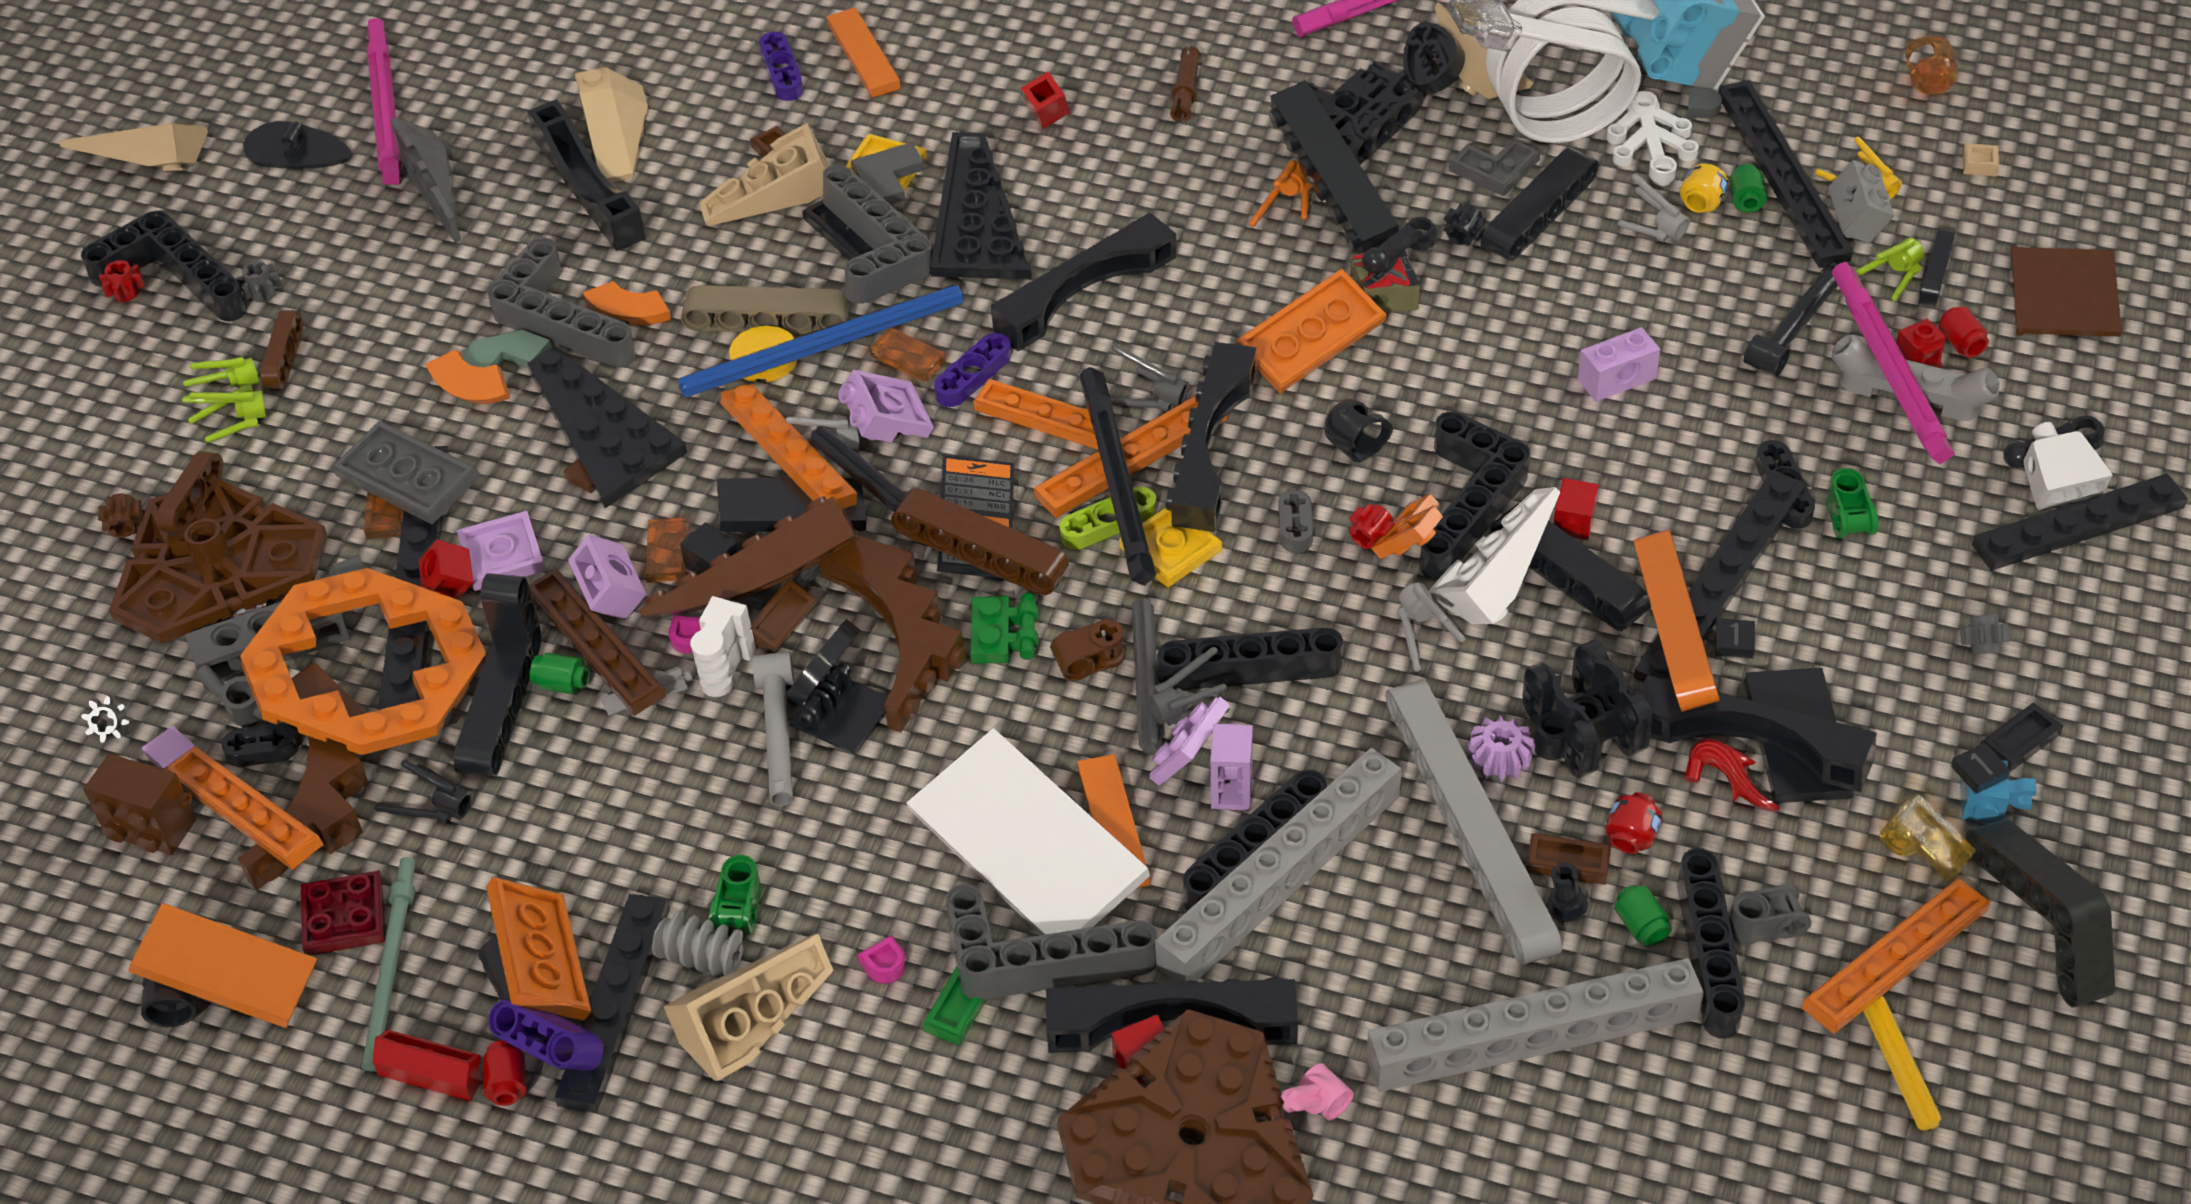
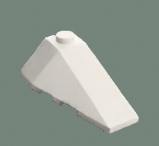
M1556 487L1535 489L1502 519L1501 524L1503 528L1501 530L1493 532L1488 537L1483 536L1475 543L1479 550L1464 564L1458 559L1444 572L1429 590L1432 598L1438 604L1473 625L1495 624L1503 619L1508 612L1507 607L1516 598L1560 494L1559 490Z

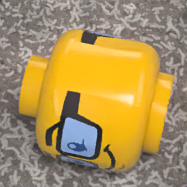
M1697 164L1690 169L1680 187V198L1686 207L1693 212H1713L1719 207L1729 188L1728 178L1720 168L1712 164Z

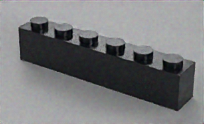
M1304 80L1271 95V110L1268 111V115L1275 129L1280 128L1282 130L1285 145L1290 153L1295 152L1297 154L1302 173L1305 177L1310 176L1314 181L1313 186L1320 201L1325 200L1329 205V214L1336 226L1341 225L1344 229V237L1349 248L1352 251L1356 249L1361 254L1371 247L1380 246L1397 233L1398 224L1307 81Z

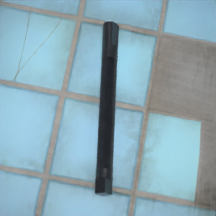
M1089 367L1081 372L1080 381L1123 543L1130 579L1145 586L1156 576L1152 556L1145 537L1106 379L1103 372Z

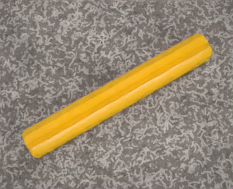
M1882 995L1863 1012L1917 1127L1922 1131L1934 1129L1939 1126L1941 1115Z

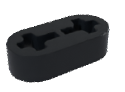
M284 723L232 730L226 734L221 744L227 761L236 767L282 762L293 757L299 747L294 730Z

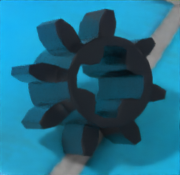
M1460 203L1456 210L1450 208L1444 217L1447 223L1443 231L1446 232L1450 241L1457 245L1469 246L1472 240L1480 241L1485 230L1483 225L1486 222V218H1483L1481 211L1477 207Z

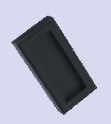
M2033 702L1982 740L1980 745L1986 743L2002 761H2007L2008 768L2012 772L2062 733L2063 725Z

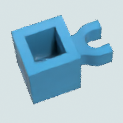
M1961 778L1962 819L1975 820L1982 823L1996 822L2004 819L2008 804L2019 809L2031 810L2032 796H2036L2037 792L2036 779H2006L1975 794Z

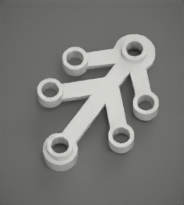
M1638 91L1627 107L1628 113L1617 123L1608 126L1607 141L1618 145L1613 151V163L1621 167L1629 166L1633 160V153L1646 142L1651 158L1649 177L1655 185L1666 186L1675 178L1677 163L1673 158L1665 156L1661 142L1677 149L1678 157L1683 161L1695 160L1698 156L1699 145L1693 140H1686L1691 135L1692 123L1690 120L1679 118L1660 109V104L1655 94L1649 91ZM1640 120L1641 128L1626 141L1627 130ZM1655 120L1672 127L1671 132L1657 126Z

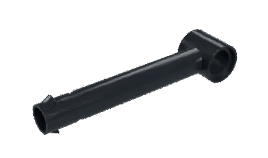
M1830 263L1768 338L1759 334L1752 338L1744 354L1743 362L1774 377H1778L1781 374L1790 356V348L1788 346L1838 287L1831 273L1838 263Z

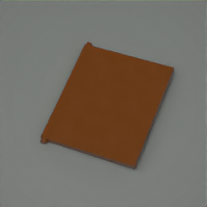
M2011 246L2015 326L2018 336L2023 334L2121 337L2122 327L2114 250Z

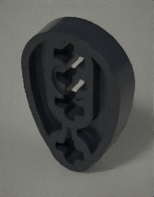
M1421 22L1411 29L1404 47L1403 68L1409 75V83L1415 89H1419L1424 95L1434 94L1448 87L1458 77L1464 66L1465 52L1458 41L1445 28L1435 23ZM1432 56L1436 59V64L1439 67L1438 74L1435 72V66L1431 63Z
M845 619L786 693V696L801 707L861 630L848 619Z

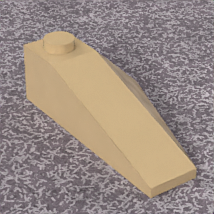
M1438 2L1434 8L1439 25L1445 28L1458 41L1465 52V63L1458 75L1462 80L1459 85L1472 96H1475L1478 92L1487 99L1498 97L1487 75L1486 57L1489 43L1470 25L1464 22L1462 18ZM1525 73L1522 74L1517 91L1528 89L1534 84Z
M607 67L575 73L580 101L597 167L610 183L634 178L639 155L640 137H643V124L649 111L643 86Z
M169 123L59 141L60 147L145 166L162 167L163 173L183 171V165L195 164L208 135L207 127Z
M808 123L778 138L770 145L773 150L760 161L754 158L747 163L749 169L738 179L729 178L699 202L707 226L801 205L823 197V171L830 165Z
M813 934L698 987L663 1007L679 1044L714 1081H719L751 1063L761 1052L759 1049L765 1042L785 1026L784 1021L799 1005H803L834 970L819 934Z

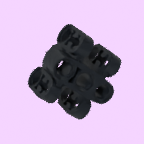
M1594 639L1582 644L1574 652L1572 682L1578 695L1567 698L1561 689V675L1556 676L1545 663L1540 662L1526 668L1522 700L1528 716L1536 723L1533 743H1535V753L1540 758L1552 761L1564 758L1570 772L1579 779L1598 771L1602 742L1615 739L1619 749L1628 757L1648 749L1653 722L1649 704L1641 694L1636 693L1633 688L1627 685V680L1622 670L1609 661L1605 648L1598 640Z

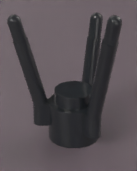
M402 760L401 765L436 787L431 802L436 806L437 811L382 804L375 806L377 812L435 819L448 824L451 817L457 820L465 817L471 807L473 793L451 783L423 764L415 765L408 760Z

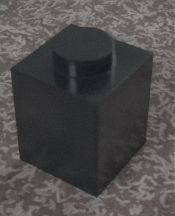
M706 522L694 532L689 533L680 543L685 568L691 572L697 571L698 575L710 569L709 563L716 557L729 552L730 556L739 552L736 541Z

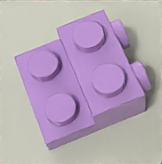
M852 370L846 382L840 387L839 400L841 403L847 404L851 412L850 424L858 427L862 437L869 440H881L892 443L898 432L907 436L915 435L928 438L934 428L910 381Z

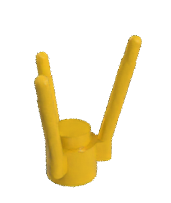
M1855 137V143L1862 150L1857 153V156L1865 165L1871 164L1880 170L1887 194L1891 200L1899 192L1902 181L1892 174L1893 171L1877 157L1860 137ZM1821 169L1815 171L1817 176L1831 182L1838 177Z

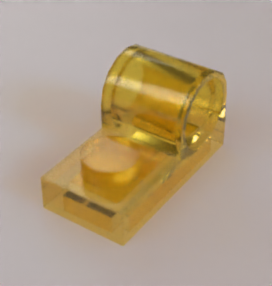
M1918 793L1904 802L1880 831V838L1890 851L1905 857L1918 852L1946 881L1955 877L1976 851Z

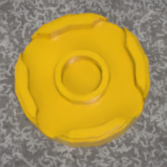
M753 327L740 333L732 341L729 349L730 360L795 338L790 332L780 327ZM797 360L743 379L750 382H757V379H766V382L776 381L788 375L795 368Z

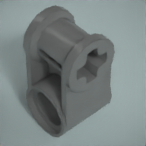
M1782 884L1773 888L1739 893L1734 898L1729 915L1733 940L1741 944H1753L1779 938H1793L1805 933L1811 926V919L1801 909L1798 902L1799 891L1797 887L1792 884Z

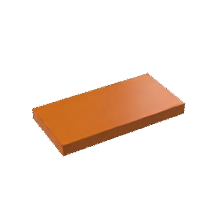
M1341 268L1237 339L1236 345L1257 347V370L1281 394L1384 323L1387 314Z
M492 877L486 889L511 1004L585 1021L591 1012L564 895Z
M162 903L130 963L129 972L287 1028L315 968L317 958Z

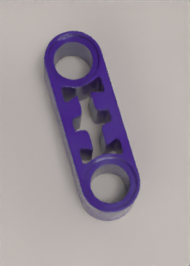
M508 1000L497 1002L489 1013L488 1024L494 1036L556 1068L591 1071L602 1060L603 1044L600 1038L556 1014L513 1005Z

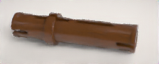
M1190 46L1189 55H1187V47L1181 51L1177 81L1171 91L1173 103L1170 116L1177 122H1181L1182 113H1184V122L1190 119L1192 103L1195 102L1197 96L1195 83L1201 53L1193 46Z

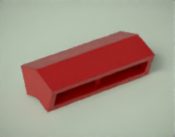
M388 1029L375 1037L372 1062L378 1076L472 1101L482 1082L479 1072L481 1055Z

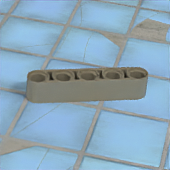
M698 285L689 288L686 292L681 321L685 327L694 331L744 332L753 327L774 326L780 327L790 332V334H810L846 322L850 301L845 297V292L836 289Z

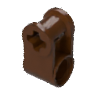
M1111 619L1100 620L1073 631L1063 632L1055 637L1050 645L1064 678L1068 681H1078L1091 674L1115 668L1124 661L1126 656L1125 647L1121 643L1124 637L1123 628L1117 621ZM1102 630H1105V638H1102ZM1110 649L1113 650V658H1111Z

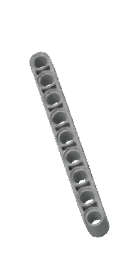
M1422 679L1386 690V703L1389 713L1516 960L1520 965H1525L1560 954L1562 952V943L1558 929L1429 685Z

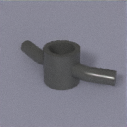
M209 665L199 668L197 676L214 695L221 698L234 724L241 727H251L263 720L245 676L234 677L223 683ZM249 699L247 702L239 704L241 701Z

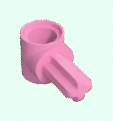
M1319 1063L1304 1074L1297 1087L1284 1090L1281 1098L1284 1101V1110L1289 1113L1306 1110L1311 1114L1321 1113L1327 1120H1333L1346 1110L1353 1099L1354 1092L1323 1063Z

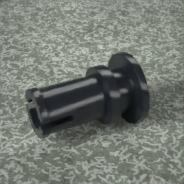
M1571 863L1557 864L1558 871L1554 867L1551 871L1553 888L1547 902L1548 911L1554 919L1560 922H1574L1582 918L1587 912V897L1578 885L1577 868Z

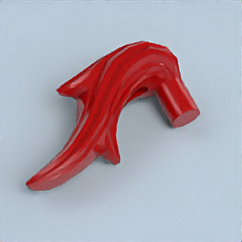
M1713 739L1700 740L1690 749L1689 761L1684 776L1686 781L1699 783L1703 766H1712L1719 769L1727 777L1732 790V801H1735L1740 796L1754 806L1766 811H1777L1780 809L1779 806L1763 796L1750 781L1746 766L1754 765L1756 763L1754 760L1736 749Z

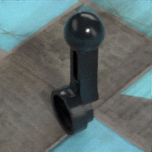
M1425 217L1411 219L1401 230L1380 246L1371 247L1364 252L1362 256L1363 268L1371 274H1379L1387 269L1391 260L1408 247L1414 250L1432 248L1437 242L1436 226L1430 219ZM1417 229L1426 230L1427 232H1426V233H1422V231L1417 230Z
M2092 416L2078 417L2072 423L2069 420L2064 425L2055 429L2058 435L2075 432L2082 428L2094 429L2093 433L2084 435L2094 450L2100 448L2105 441L2103 424ZM2035 438L2025 442L2016 441L2010 443L2003 453V459L2006 464L2014 468H2025L2024 458Z

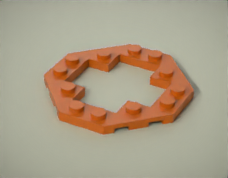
M365 568L294 585L240 657L241 666L263 720L277 725L280 721L298 727L299 733L327 742L328 739L346 744L347 750L364 755L437 736L445 725L444 719L451 709H455L468 691L469 683L476 673L479 674L483 669L486 661V652L462 601ZM379 604L390 629L427 620L445 660V664L413 671V682L421 698L420 700L349 717L338 690L300 700L282 655L316 647V636L309 620Z

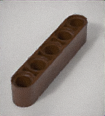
M918 488L907 492L891 516V524L900 534L1040 595L1051 594L1069 566L1067 556L1056 547Z

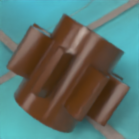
M124 493L106 497V506L98 507V520L102 522V530L108 531L110 535L118 538L137 534V525H140L144 510H141V501L135 500L131 495Z

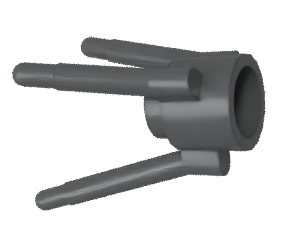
M1117 345L1112 346L1114 352L1140 366L1136 368L1138 374L1156 382L1153 394L1159 397L1158 401L1110 398L1112 405L1157 408L1168 412L1171 406L1176 407L1185 401L1189 389L1188 381L1179 379L1177 375L1168 373Z
M1212 647L1204 654H1201L1167 681L1154 686L1155 694L1149 696V704L1159 724L1166 723L1170 726L1179 722L1183 716L1186 715L1188 717L1192 712H1183L1188 710L1189 704L1224 692L1227 689L1225 684H1220L1185 696L1180 688L1175 690L1172 688L1217 653L1216 647Z

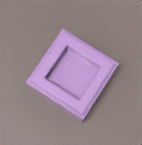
M172 725L143 746L142 751L145 757L156 767L165 770L195 745Z

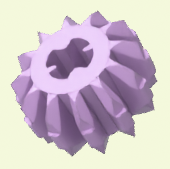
M1500 715L1497 721L1493 722L1485 717L1481 726H1474L1470 742H1468L1467 751L1469 758L1472 759L1474 770H1483L1485 779L1493 774L1498 775L1501 783L1506 775L1518 779L1521 770L1529 769L1532 755L1535 751V743H1533L1534 739L1530 738L1529 727H1519L1517 718L1507 722Z

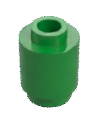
M1751 164L1738 166L1730 177L1733 205L1741 212H1755L1761 209L1767 200L1763 174L1757 167Z
M554 653L536 655L530 668V681L533 685H538L541 690L577 695L581 689H585L590 676L589 668L585 666L582 658Z
M1631 885L1618 894L1614 910L1636 941H1642L1646 947H1651L1669 936L1672 932V926L1669 924L1670 917L1647 886L1637 887V885Z

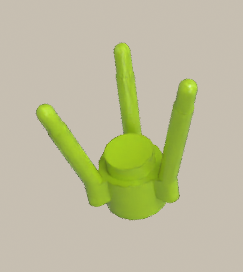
M1909 237L1898 245L1876 255L1877 259L1856 269L1855 272L1859 277L1886 262L1896 271H1906L1907 273L1891 296L1892 301H1896L1913 276L1921 271L1918 263L1924 258V249L1917 240Z
M243 356L229 360L191 363L189 367L193 370L225 368V371L188 379L183 382V385L188 387L228 378L231 388L237 386L239 388L232 393L252 392V386L260 384L253 359L251 357L244 359ZM213 403L191 416L188 422L193 424L229 403Z
M262 390L244 393L192 392L189 396L182 398L184 403H235L237 418L244 417V421L206 436L205 441L207 443L246 428L258 427L257 419L266 418Z

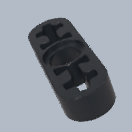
M1938 228L1922 285L1919 304L1936 307L1956 231Z
M1768 440L1759 445L1755 464L1763 483L1772 470L1805 483L1786 444L1777 440ZM1774 460H1779L1777 468H1775ZM1805 486L1804 493H1802L1795 506L1796 509H1791L1788 518L1784 522L1788 527L1795 529L1805 528L1813 520L1815 503L1807 486Z

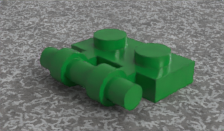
M1022 594L1020 604L1017 607H1010L1009 596L972 597L971 664L1009 663V651H1020V657L1024 660L1034 658L1035 648L1038 646L1039 634L1035 630V623L1039 618V608L1035 604V596L1033 594ZM1010 625H1020V630L1017 633H1009Z

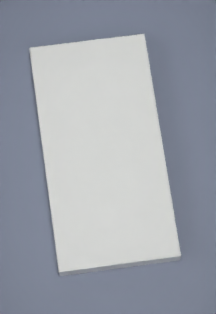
M994 728L906 803L909 810L1040 935L1094 927L1150 877L1148 868Z

